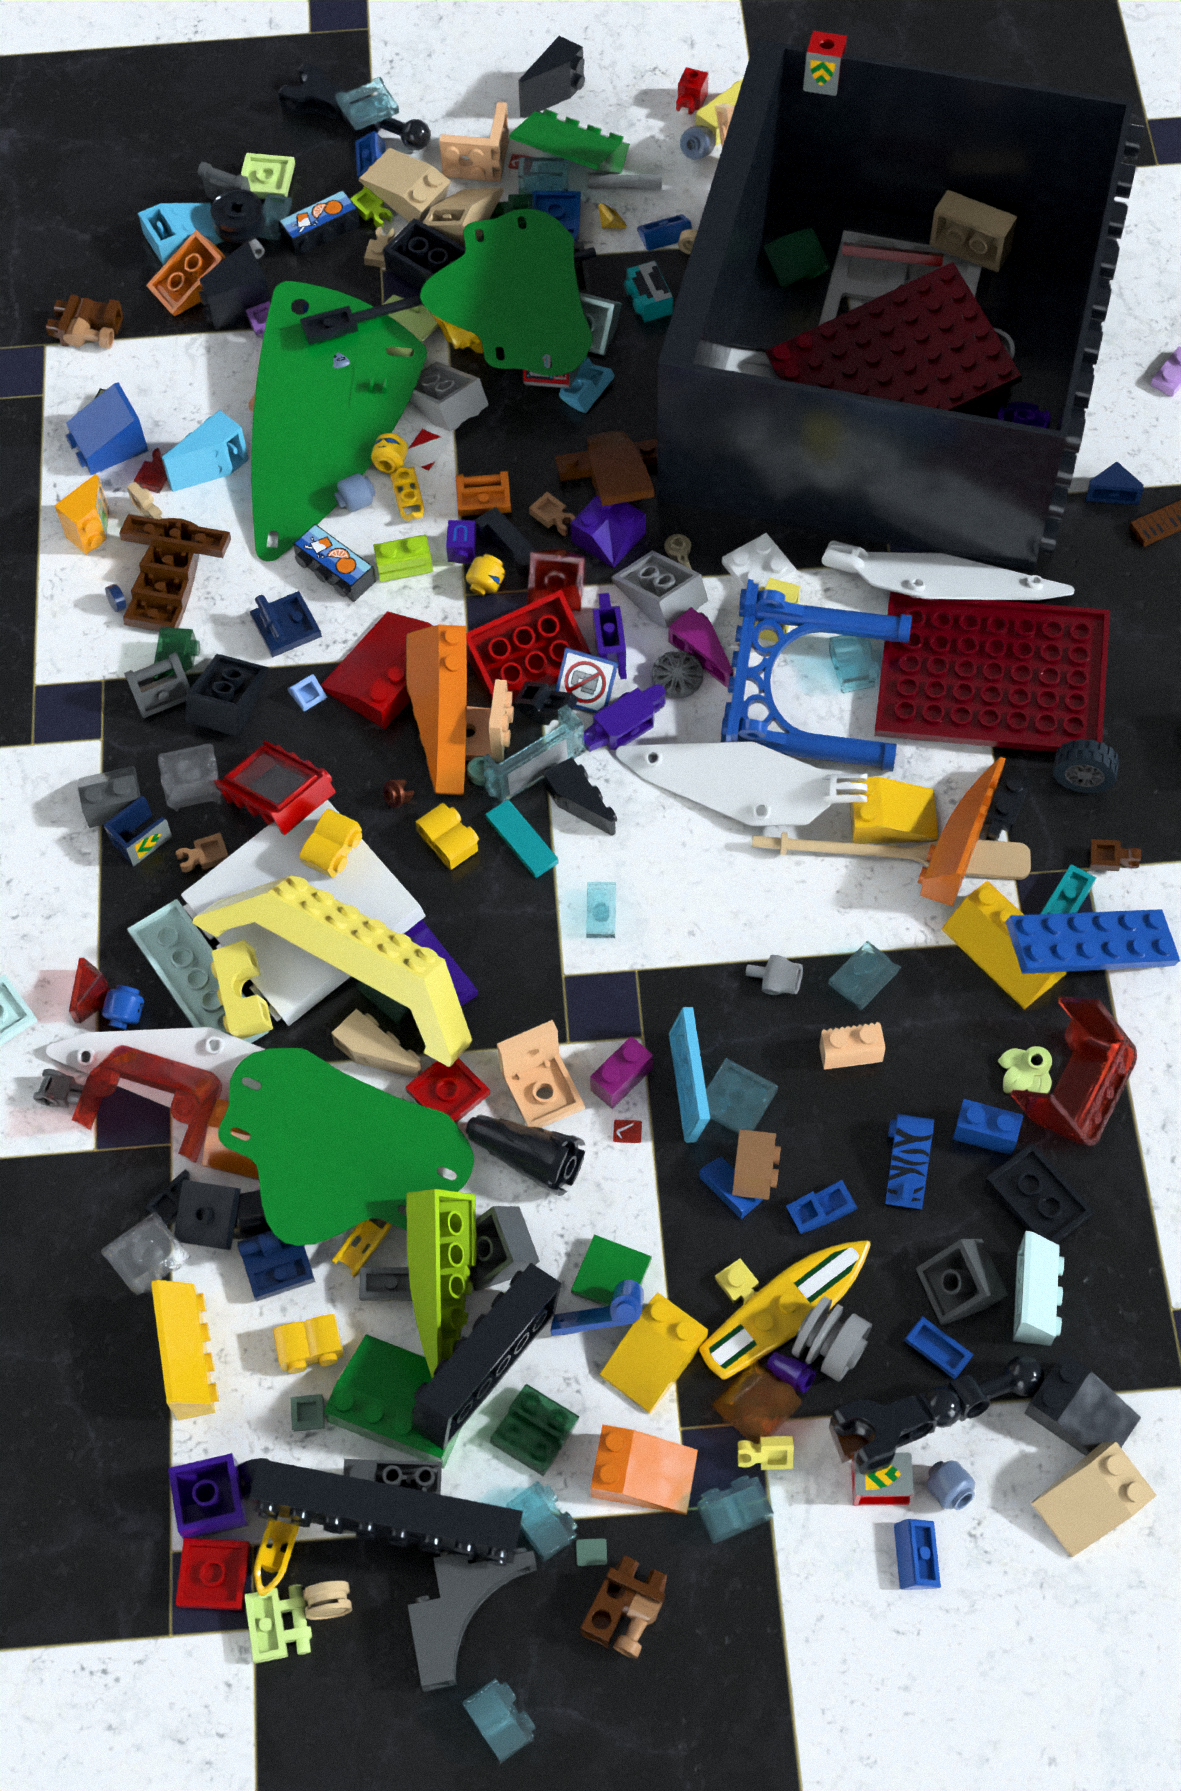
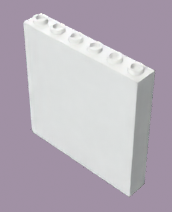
M328 800L285 836L281 834L275 822L268 825L181 894L187 903L183 908L194 919L195 916L219 899L293 875L304 878L308 881L309 885L318 890L331 893L334 899L343 904L356 907L361 914L370 919L380 920L387 928L396 933L404 934L425 917L418 902L362 839L356 848H352L347 854L348 860L344 870L341 873H337L334 878L302 863L299 858L301 849L309 836L314 832L322 814L328 808L339 813ZM255 922L228 929L219 937H215L220 943L216 946L217 949L245 940L255 949L260 975L250 979L253 985L249 988L262 999L266 998L270 1003V1006H268L269 1012L277 1022L283 1019L288 1026L351 977L349 974ZM201 929L204 932V934L209 938V940L215 937L212 934Z

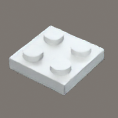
M767 533L722 557L723 566L742 589H747L748 579L754 580V584H759V592L761 586L766 587L769 577L786 582L795 577L797 569Z

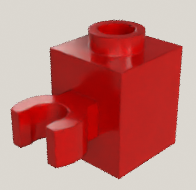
M685 67L678 82L677 112L680 111L681 107L688 108V114L691 115L694 110H699L703 106L708 95V72Z

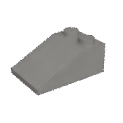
M437 361L421 371L409 400L434 425L447 431L457 429L462 422L470 417L477 416L482 409L489 405L479 378Z
M653 550L611 577L612 582L650 620L665 628H669L690 607L698 610L700 606L708 602L701 574Z

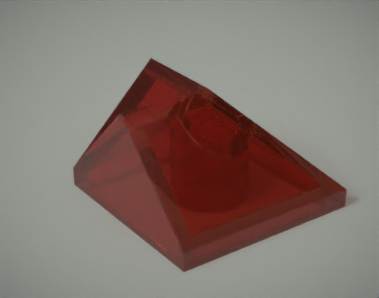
M563 549L531 552L527 605L562 590L571 611H581L586 582L585 557Z

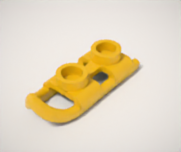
M402 467L396 472L393 471L390 473L401 517L406 521L422 518L424 515V503L415 468ZM410 484L414 485V489L410 488ZM398 486H403L401 493H399ZM419 505V512H412L410 514L404 512L403 507Z
M369 1219L359 1223L331 1262L336 1265L338 1260L341 1261L348 1268L352 1269L350 1275L355 1278L360 1272V1267H364L386 1237L392 1224L386 1222L383 1229L369 1221ZM358 1235L362 1239L356 1247L351 1246L350 1244ZM368 1244H371L370 1247H369V1248L367 1249V1251L365 1252V1254H363V1251H364L365 1248L368 1246Z
M268 1520L254 1565L255 1585L260 1596L268 1594L283 1578L300 1526L279 1520ZM269 1538L273 1541L272 1548L266 1547ZM287 1543L286 1552H281V1545ZM261 1566L270 1573L278 1571L276 1577L266 1587L261 1582Z

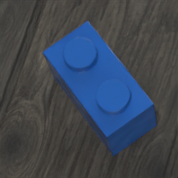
M963 1099L953 1140L1012 1156L1018 1140L1023 1115Z

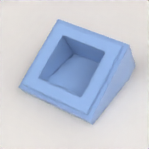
M314 674L287 689L303 711L327 698Z

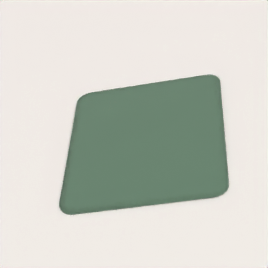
M578 1539L576 1541L578 1566L607 1564L606 1539Z

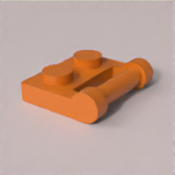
M500 471V474L468 477H464L463 474L455 475L458 516L483 515L494 507L501 513L511 512L508 471Z

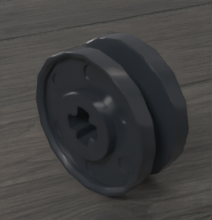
M245 189L224 191L211 204L210 212L213 219V228L216 235L226 242L235 244L250 242L260 236L264 230L265 217L263 205L260 198L251 191Z

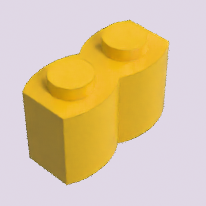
M441 803L415 821L416 829L441 861L452 870L478 852L477 841L479 838L470 826L466 828L460 823L461 817L454 807L448 808L444 803Z
M328 808L322 814L314 832L302 847L299 858L304 865L334 878L337 873H341L346 867L347 854L352 848H356L362 839V829L358 822Z
M334 1314L314 1317L303 1322L289 1323L273 1329L278 1362L282 1371H288L290 1374L301 1373L309 1365L319 1363L320 1366L333 1365L338 1362V1358L344 1356L338 1321Z

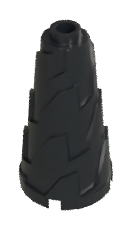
M482 1114L477 1115L476 1118L472 1117L466 1126V1134H468V1139L471 1142L486 1149L489 1154L497 1157L518 1173L533 1180L539 1186L557 1196H563L568 1192L561 1187L564 1184L573 1185L584 1160L585 1151L579 1149L578 1145L583 1146L585 1142L575 1135L570 1136L540 1127H528L506 1119H496Z

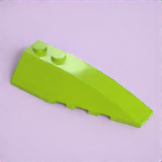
M439 1189L406 1193L407 1258L410 1290L422 1349L432 1379L438 1364L443 1359L449 1360L454 1354L453 1349L461 1338V1331L467 1325L469 1313L464 1311L466 1296L472 1294L473 1283L469 1281L470 1268L476 1266L477 1259L476 1194Z

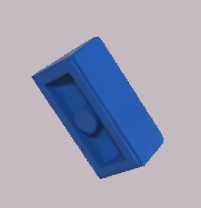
M375 131L355 141L358 179L368 170L369 166H372L386 152L385 141Z
M683 214L637 227L641 240L649 251L678 243L681 232L692 229L691 220Z
M720 1156L699 1170V1178L740 1219H743L763 1199L732 1196L735 1169Z
M905 1519L895 1523L894 1534L900 1589L941 1588L934 1521Z

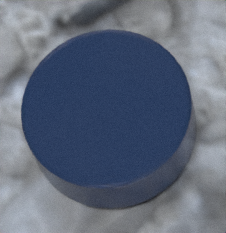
M112 584L105 587L107 599L113 610L118 612L125 609L126 600L119 586Z

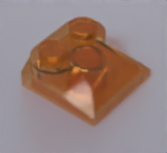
M756 1361L749 1365L712 1404V1407L754 1444H760V1437H771L802 1404V1399L796 1395L791 1385L781 1382Z

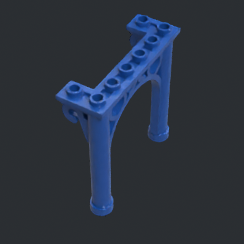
M748 579L747 589H741L739 617L744 618L743 625H737L735 642H740L739 651H733L731 667L736 668L735 677L730 676L728 693H733L732 702H726L721 728V743L755 742L787 756L881 767L882 771L893 772L897 744L814 734L797 729L788 723L778 711L772 697L770 680L774 664L780 653L791 642L801 636L821 632L908 643L912 615L901 614L899 617L786 602L785 595L779 591L761 590L758 592L759 584H754V580ZM779 624L798 627L784 634ZM769 629L774 631L779 641L770 648L762 647L758 639L760 632ZM751 647H753L758 655L763 656L762 661L754 667H749ZM746 681H751L757 686L759 694H753L744 701ZM760 703L766 707L769 714L763 721L749 719L748 709L751 705ZM774 721L783 732L767 730V728Z

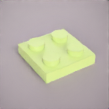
M246 153L241 175L248 177L251 192L255 193L259 198L286 201L295 167L294 157Z

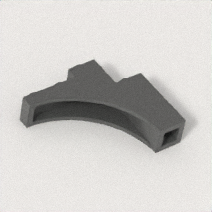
M517 1548L514 1562H507L506 1566L491 1565L486 1562L487 1558L478 1557L475 1559V1563L469 1564L468 1560L455 1557L454 1551L449 1550L441 1552L440 1557L433 1558L440 1598L434 1599L433 1595L416 1598L414 1604L408 1605L421 1686L424 1692L457 1685L456 1663L462 1636L473 1614L499 1587L521 1575L537 1571L534 1551L527 1552L526 1548Z

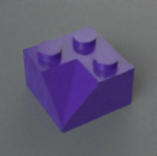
M597 495L571 522V542L612 568L646 534L645 513L627 502L601 506L599 496Z
M233 1453L168 1468L177 1530L183 1540L184 1538L195 1539L249 1526L242 1493V1483L238 1471V1462Z

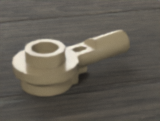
M681 534L669 536L665 541L666 553L673 561L692 570L688 560V554L691 550L689 538Z

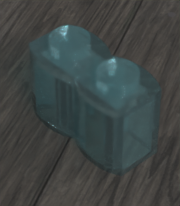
M848 635L830 637V657L836 670L837 680L842 693L875 687L876 678H879V667L877 662H872L870 657L872 655L870 639Z
M748 1475L742 1476L731 1482L732 1487L720 1492L719 1488H714L701 1495L702 1500L698 1502L697 1509L713 1544L773 1518V1509L758 1477L749 1479Z
M537 1481L507 1502L506 1508L523 1511L520 1529L543 1562H545L576 1539L574 1530L577 1528V1524L567 1511L562 1514L555 1503L559 1500L548 1484L543 1487Z
M495 1678L463 1701L462 1704L499 1762L503 1763L534 1740L531 1731L536 1727L525 1710L519 1714L512 1704L517 1698L508 1684L504 1682L500 1685Z

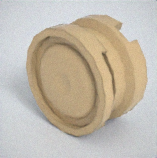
M328 1581L306 1587L303 1590V1598L308 1603V1606L305 1608L306 1618L322 1620L350 1613L352 1605L351 1601L347 1600V1594L350 1592L349 1583L346 1581Z

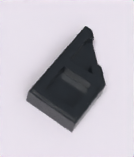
M186 1169L143 1206L144 1210L164 1231L177 1219L183 1180L190 1181V1174Z

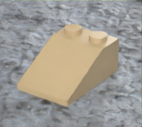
M389 148L359 178V182L409 223L414 218L422 222L428 215L431 207L446 197L451 181L432 165L392 148Z
M1103 1442L1033 1500L1031 1505L1067 1553L1074 1557L1134 1516L1157 1495L1117 1442Z

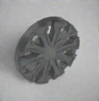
M666 652L662 657H658L653 664V685L659 684L663 687L668 684L670 685L666 689V697L676 699L688 697L694 694L702 684V666L695 656L689 655L688 652ZM675 658H679L678 664H676ZM686 683L689 684V685H691L692 687H691V688L686 687ZM676 687H680V692H676Z

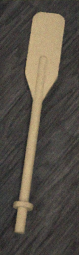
M782 832L781 838L753 836L752 847L780 849V855H786L787 850L914 859L927 866L930 864L929 861H926L931 844L937 846L938 843L937 840L917 847H899L788 838V832ZM977 840L965 876L1014 880L1025 879L1031 870L1030 849L1025 844L1018 842Z

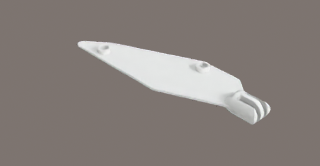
M832 540L822 557V563L827 567L850 573H858L871 586L906 594L913 598L1043 600L1072 595L1075 591L1070 585L1046 580L1040 576L1027 575L944 553L866 552L861 547Z
M755 742L619 746L616 749L617 758L644 780L750 826L808 825L832 803L867 802V796L842 795L867 792L866 784L841 783L867 781V774H830ZM657 754L658 760L652 763V757Z
M199 1027L87 1032L49 1044L46 1048V1054L54 1060L179 1111L213 1109L217 1098L229 1101L230 1079L238 1064L250 1054L265 1049L215 1028ZM87 1052L91 1054V1059L88 1062L84 1059ZM249 1077L242 1079V1084L251 1089L259 1090L261 1088L259 1082Z

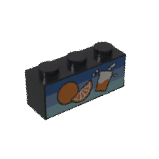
M344 190L278 220L281 238L296 257L360 226L358 208Z
M316 524L293 543L297 563L301 567L309 568L313 571L321 582H327L333 586L335 591L342 597L346 596L355 602L376 582L374 566Z

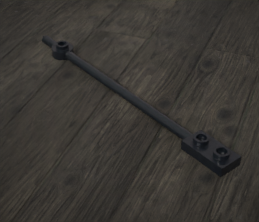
M591 247L574 252V263L596 257L595 248ZM420 295L355 313H352L350 306H345L300 319V324L308 345L358 332L357 323L417 307L423 305Z

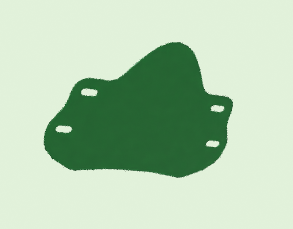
M537 209L513 210L495 219L475 221L467 224L463 230L466 246L464 255L442 268L426 281L420 294L424 307L440 319L476 334L482 341L485 361L492 367L524 369L544 376H558L576 370L585 360L593 343V336L581 305L574 269V239L572 235L556 218ZM520 216L526 220L527 227L525 229L519 228L517 219ZM476 229L483 231L484 240L482 242L476 240ZM496 347L503 348L504 360L497 359ZM546 354L551 356V368L544 366L543 356Z
M271 1048L254 1052L238 1064L231 1076L229 1106L219 1126L218 1138L225 1147L250 1158L256 1164L262 1207L267 1224L274 1235L284 1243L296 1246L314 1245L335 1237L371 1218L381 1219L407 1231V1216L398 1211L400 1205L407 1206L406 1193L431 1189L458 1192L470 1178L474 1165V1154L468 1139L450 1116L444 1112L402 1100L341 1072L308 1050L302 1048ZM249 1077L259 1082L261 1088L259 1090L251 1089L242 1084V1079ZM239 1128L248 1132L251 1137L247 1141L241 1140L231 1134V1129ZM439 1167L447 1168L455 1172L457 1177L455 1180H449L439 1175L437 1169Z

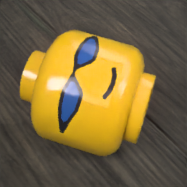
M395 433L380 435L376 439L371 453L372 462L381 472L392 473L403 467L407 456V443Z
M484 554L483 557H476L466 574V581L471 585L470 590L480 596H484L485 593H496L505 577V570L502 567L503 563L489 554Z

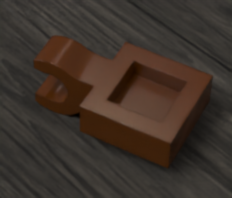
M1091 839L1090 870L1119 871L1120 864L1127 868H1139L1141 849L1120 848L1121 841Z

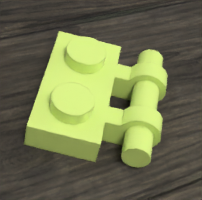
M300 1584L289 1586L290 1599L281 1601L278 1588L272 1589L265 1596H260L258 1592L244 1594L252 1656L255 1664L288 1657L286 1643L296 1642L298 1655L311 1652L309 1639L312 1638L311 1627H307L305 1608L308 1605L307 1601L303 1598ZM292 1612L294 1629L284 1631L282 1613Z

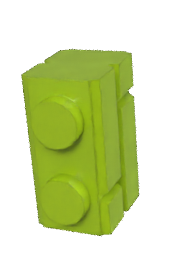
M426 534L373 544L380 582L433 572Z

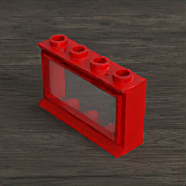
M264 740V746H260L224 776L223 780L213 779L227 803L230 804L234 801L240 809L246 806L252 816L256 817L260 814L268 825L275 822L281 834L285 836L335 794L336 791L330 783L332 777L324 768L318 769L309 760L303 761L294 752L288 753L280 745H273Z

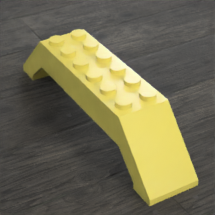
M289 875L219 899L195 916L192 924L215 937H219L228 929L255 922L410 1008L426 1046L423 1053L448 1067L471 1044L472 1038L445 959L437 956L434 950L421 947L412 942L407 935L390 930L380 920L370 919L361 914L356 907L345 905L334 899L331 893L314 888L304 878Z

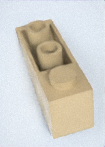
M355 1009L331 1033L334 1045L357 1064L413 1078L418 1077L422 1073L421 1059L410 1049L405 1051L399 1045V1040L389 1031L384 1033L378 1027V1022L368 1013L363 1015L359 1010Z

